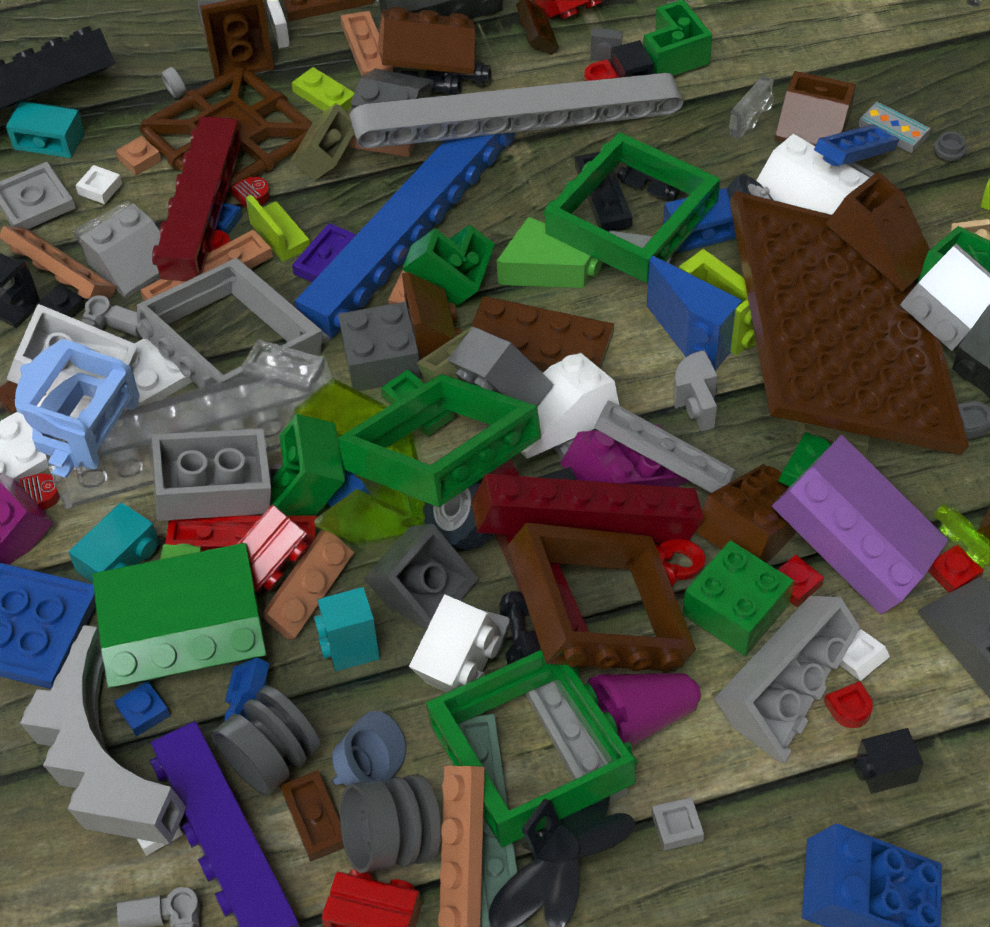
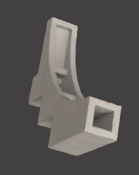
M83 625L77 639L71 646L70 653L60 673L54 680L51 691L36 690L30 704L24 711L20 724L37 744L51 746L43 766L60 786L76 788L71 796L68 810L84 829L171 845L187 807L172 787L142 779L121 767L108 753L99 726L98 697L102 674L105 668L99 629L94 626Z

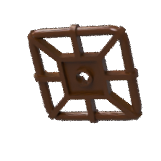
M236 67V70L223 74L195 91L191 89L185 92L184 97L151 115L148 119L142 120L140 132L151 145L168 159V164L174 170L182 172L184 168V153L190 150L191 142L175 150L158 133L189 134L191 136L192 130L197 128L200 116L238 119L242 138L239 154L245 151L256 161L232 175L228 193L231 191L230 187L245 178L255 177L262 172L268 173L275 168V164L294 154L311 127L312 122L292 106L282 92L273 90L257 75L246 70L245 67ZM246 83L249 84L265 99L249 107L241 100L243 86ZM232 84L230 96L213 106L205 100ZM189 108L197 109L201 112L189 120L172 119ZM273 110L281 111L294 123L267 122L262 117ZM267 137H296L269 154L256 144Z

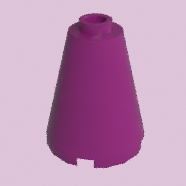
M685 673L599 674L589 678L587 681L597 696L598 707L603 713L609 712L613 717L618 729L617 735L623 743L628 741L632 747L693 713L697 709L701 698L697 682Z

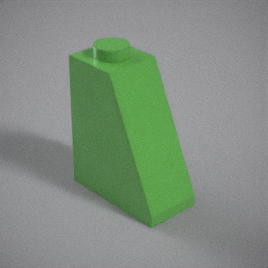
M528 217L497 260L498 283L508 286L584 288L591 277L598 275L602 261L545 234V223Z

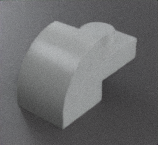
M705 350L693 353L680 362L675 372L673 394L675 408L686 406L690 419L696 420L701 431L715 427L717 405L713 399L716 392L717 374Z

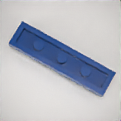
M873 124L819 138L814 151L823 155L822 159L828 164L840 167L893 151L900 139Z

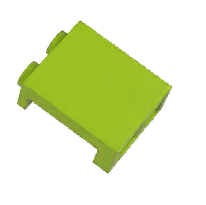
M705 249L700 250L680 265L679 269L742 300V303L735 310L730 350L731 353L737 356L746 348L751 349L756 345L745 280L741 275Z

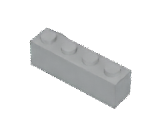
M809 596L714 698L735 730L778 762L785 763L791 753L788 747L795 734H801L808 722L805 718L814 700L821 699L827 688L825 686L827 676L831 669H837L860 626L841 597Z

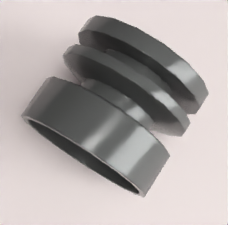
M265 685L255 694L256 700L249 699L243 705L248 720L234 713L211 734L219 752L233 770L257 792L268 796L290 777L285 761L299 768L306 762V756L311 757L321 748V743L316 731L295 704L275 688Z
M414 774L404 778L393 777L387 780L386 783L379 780L351 783L345 787L340 803V829L347 858L356 871L361 874L392 868L395 863L404 867L414 863L422 864L434 860L440 846L441 819L435 794L425 777Z

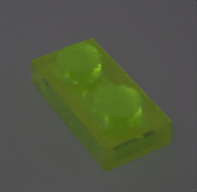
M943 504L933 514L943 523L939 529L952 541L957 542L960 539L968 546L969 549L966 554L979 566L984 567L986 564L990 566V540L980 533L956 508Z

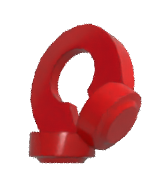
M674 539L663 542L659 546L655 544L671 587L677 580L692 579L701 572L705 563V554L695 543L683 539ZM675 553H681L691 560L692 566L682 567L678 564L672 565L664 561L671 560Z

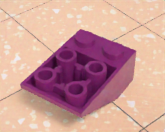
M598 430L578 432L560 463L564 469L571 467L576 479L582 481L678 487L689 481Z
M0 473V563L9 565L29 552L54 522L14 478Z

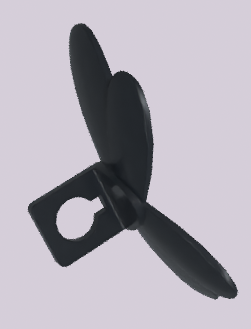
M609 796L559 821L552 802L548 799H543L522 828L532 855L536 859L519 870L496 894L489 909L488 918L490 924L493 927H519L544 906V916L549 927H565L574 915L579 898V858L608 850L627 839L635 828L634 819L626 813H616L607 816L610 806ZM546 816L544 827L546 832L542 837H536L537 826L540 820Z

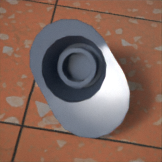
M381 711L366 713L335 746L332 753V764L336 772L332 779L334 785L343 783L347 786L351 783L379 780L386 783L398 771L405 759L406 744L400 727L389 715Z

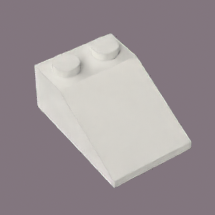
M38 304L14 357L7 380L18 384L22 376L21 366L31 363L41 352L62 339L86 345L95 352L117 358L126 365H130L137 344ZM69 359L45 394H49L59 384L77 373H84L99 379H104L105 377L82 370ZM85 395L82 397V399H93L92 397Z
M582 353L565 357L561 362L551 365L543 373L554 385L537 406L541 439L521 451L527 459L575 438L578 432L595 429L594 426L608 400L619 405L615 381Z

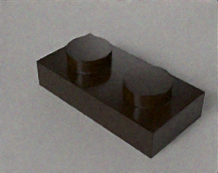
M520 0L516 7L520 15L519 21L527 33V42L535 50L541 49L552 55L559 46L545 10L530 0Z

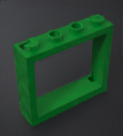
M619 132L610 142H606L603 145L600 153L592 161H588L584 165L582 172L574 180H570L566 184L563 192L555 200H551L544 211L545 234L647 284L650 258L655 256L666 262L718 203L720 178ZM620 162L690 194L643 248L572 214Z
M440 374L338 437L344 470L436 507H441L482 479L485 474L491 473L541 439V431L536 405ZM441 399L442 403L437 405V401ZM445 410L490 425L431 465L387 449V447Z
M542 650L426 702L430 727L453 766L483 767L458 724L554 681L608 762L607 765L510 811L484 769L483 817L501 848L525 837L522 828L543 799H548L552 802L558 819L561 820L570 814L636 784L635 765L638 764V761L632 753V745L628 741L623 743L617 735L618 729L613 717L609 712L603 713L598 707V699L589 683H582L577 666L569 667V665L546 664ZM546 816L540 820L536 831L545 827Z

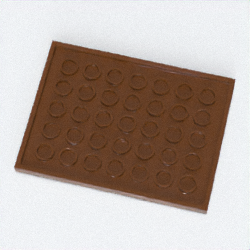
M735 191L729 201L770 416L961 455L969 445L941 341L900 305L917 285L919 278L903 292L895 285L889 283L882 273L873 265L863 260L856 250L847 242L837 237L834 231L826 225V222L832 216L831 214Z

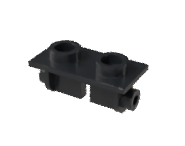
M628 165L626 167L621 166L617 173V178L621 179L622 184L640 191L643 190L647 181L651 182L647 193L668 202L670 199L675 201L679 196V189Z

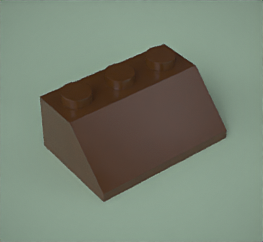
M391 7L390 10L382 9L378 40L382 65L474 74L475 27L472 19H468V16L460 13L440 16L437 12L431 10L412 13L402 7Z

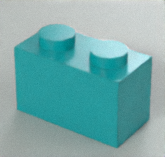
M20 101L6 125L14 150L72 158L85 134L78 110Z
M120 502L68 553L76 572L93 584L92 573L140 564L143 560L152 556L160 543L154 524Z
M364 587L317 599L320 615L314 616V621L319 636L318 641L323 659L331 658L335 672L380 659L374 618Z

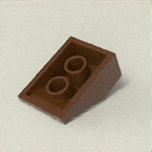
M227 0L200 6L208 56L215 79L227 72L236 70V67H245L246 70L252 73L274 69L263 0Z

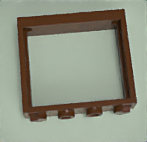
M525 523L507 545L546 664L569 665V667L593 666L600 669L626 668L632 671L660 670L667 673L682 667L684 662L696 650L652 536ZM549 562L631 570L656 637L573 631Z

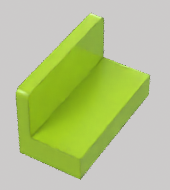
M252 195L245 197L250 224L282 262L304 252L310 245L309 238L277 201L262 208Z

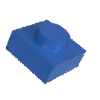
M148 681L114 701L116 709L136 737L170 716L168 708Z

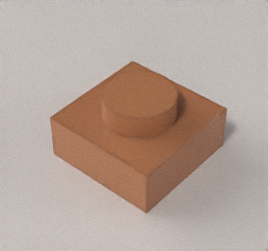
M143 136L116 150L118 160L136 176L162 161L160 152Z

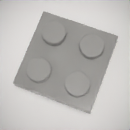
M48 162L0 181V209L12 227L30 229L76 208L73 198Z

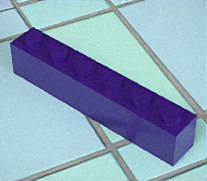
M196 721L152 741L151 745L156 757L149 760L158 781L161 782L167 779L170 787H172L187 807L184 812L187 823L181 825L191 848L199 845L204 854L203 857L197 860L207 881L210 882L216 879L221 891L214 895L224 916L227 917L233 914L238 924L237 927H300Z

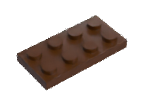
M483 296L471 325L511 342L541 372H545L551 365L561 362L565 357L582 353L601 369L614 333V323Z

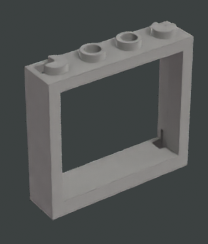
M238 258L137 304L136 328L141 337L148 339L158 348L164 358L170 359L186 378H190L201 388L205 396L211 397L221 407L321 356L322 330ZM233 294L284 338L287 343L223 375L168 324L225 296Z

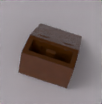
M878 171L844 198L826 222V225L834 231L837 237L847 242L856 250L863 260L873 265L882 273L889 283L895 285L903 292L920 277L930 248L904 193Z
M762 464L708 494L702 508L704 520L695 532L721 550L731 540L766 563L772 560L797 533L772 507L789 488V486L778 482L782 473L774 467Z

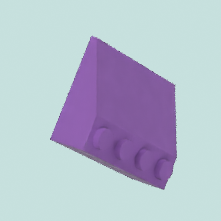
M840 435L772 505L880 615L903 601L925 576L948 542V539L843 435Z

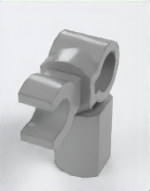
M102 295L93 296L86 302V311L81 317V322L100 330L109 326L112 329L142 338L136 328V311L119 305L113 307L108 298Z
M187 887L174 889L164 899H162L161 895L117 902L119 927L164 925L165 920H170V927L200 926L199 915L201 906L194 891Z

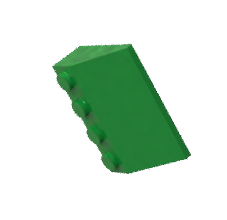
M246 543L92 573L100 644L108 688H117L247 661L256 657L268 656Z

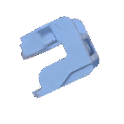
M62 339L41 352L31 363L21 366L22 376L16 389L15 407L17 412L23 414L26 422L33 428L32 440L36 450L51 456L48 463L56 466L52 474L67 478L74 467L83 466L89 469H96L100 464L97 454L98 449L125 408L130 410L136 409L139 404L138 399L140 395L131 366L126 365L117 358L97 353L86 345ZM69 359L78 368L105 377L104 379H99L84 373H77L59 384L44 399L40 407L37 406ZM84 395L93 398L87 408L79 413L77 419L70 417ZM57 437L66 440L68 443L55 440L54 438Z

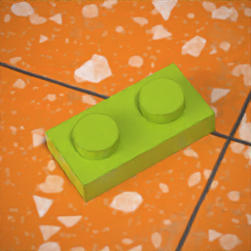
M314 67L291 82L294 93L323 111H326L335 103L345 111L352 107L351 102L355 92Z

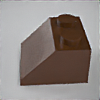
M410 272L402 273L404 298L420 361L462 333L460 327L454 328L453 323L457 322L456 308L454 302L448 303L445 289Z

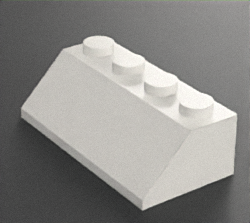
M792 134L773 150L756 181L764 188L768 187L770 189L769 194L775 201L832 215L844 198L870 177L847 164L840 167L828 164L822 159L823 155L814 151V145Z

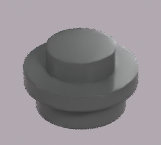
M945 132L936 140L934 151L937 156L944 160H959L965 156L967 151L965 138L957 132Z

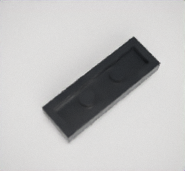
M600 152L575 156V168L578 175L582 172L584 165L588 161H592ZM612 170L587 197L598 227L606 231L631 227L633 218L614 170Z

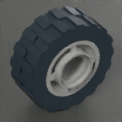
M483 478L441 507H436L426 502L425 506H423L424 524H434L453 548L474 550L475 547L480 548L483 546L484 542L489 541L493 536L490 533H477L471 503Z

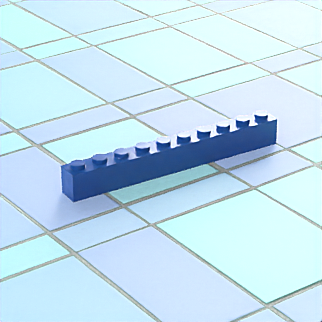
M515 132L444 140L295 300L296 309L332 340L340 331L338 314L359 310L360 307L363 308L368 303L370 296L379 286H383L387 282L389 275L396 267L405 262L411 245L425 236L435 224H439L445 213L453 204L456 205L460 201L463 193L470 185H474L478 181L480 174L495 162L498 154L505 147L510 146Z

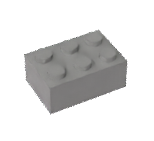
M263 428L151 434L157 521L264 514L270 507L271 484Z

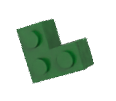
M678 0L657 7L655 31L644 35L643 46L654 62L653 74L669 73L674 76L710 63L713 35L685 0Z
M470 224L450 239L434 228L411 245L402 270L445 289L448 303L454 302L456 307L478 292L495 243Z
M295 414L279 435L283 465L270 480V506L272 504L275 505L287 516H316L345 482V470L342 468L336 426L333 422Z

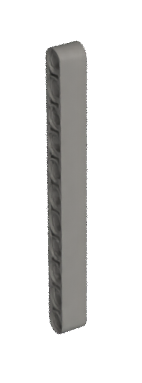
M659 73L363 104L354 108L350 112L349 117L357 144L362 148H378L664 116L677 112L683 106V99L673 75Z

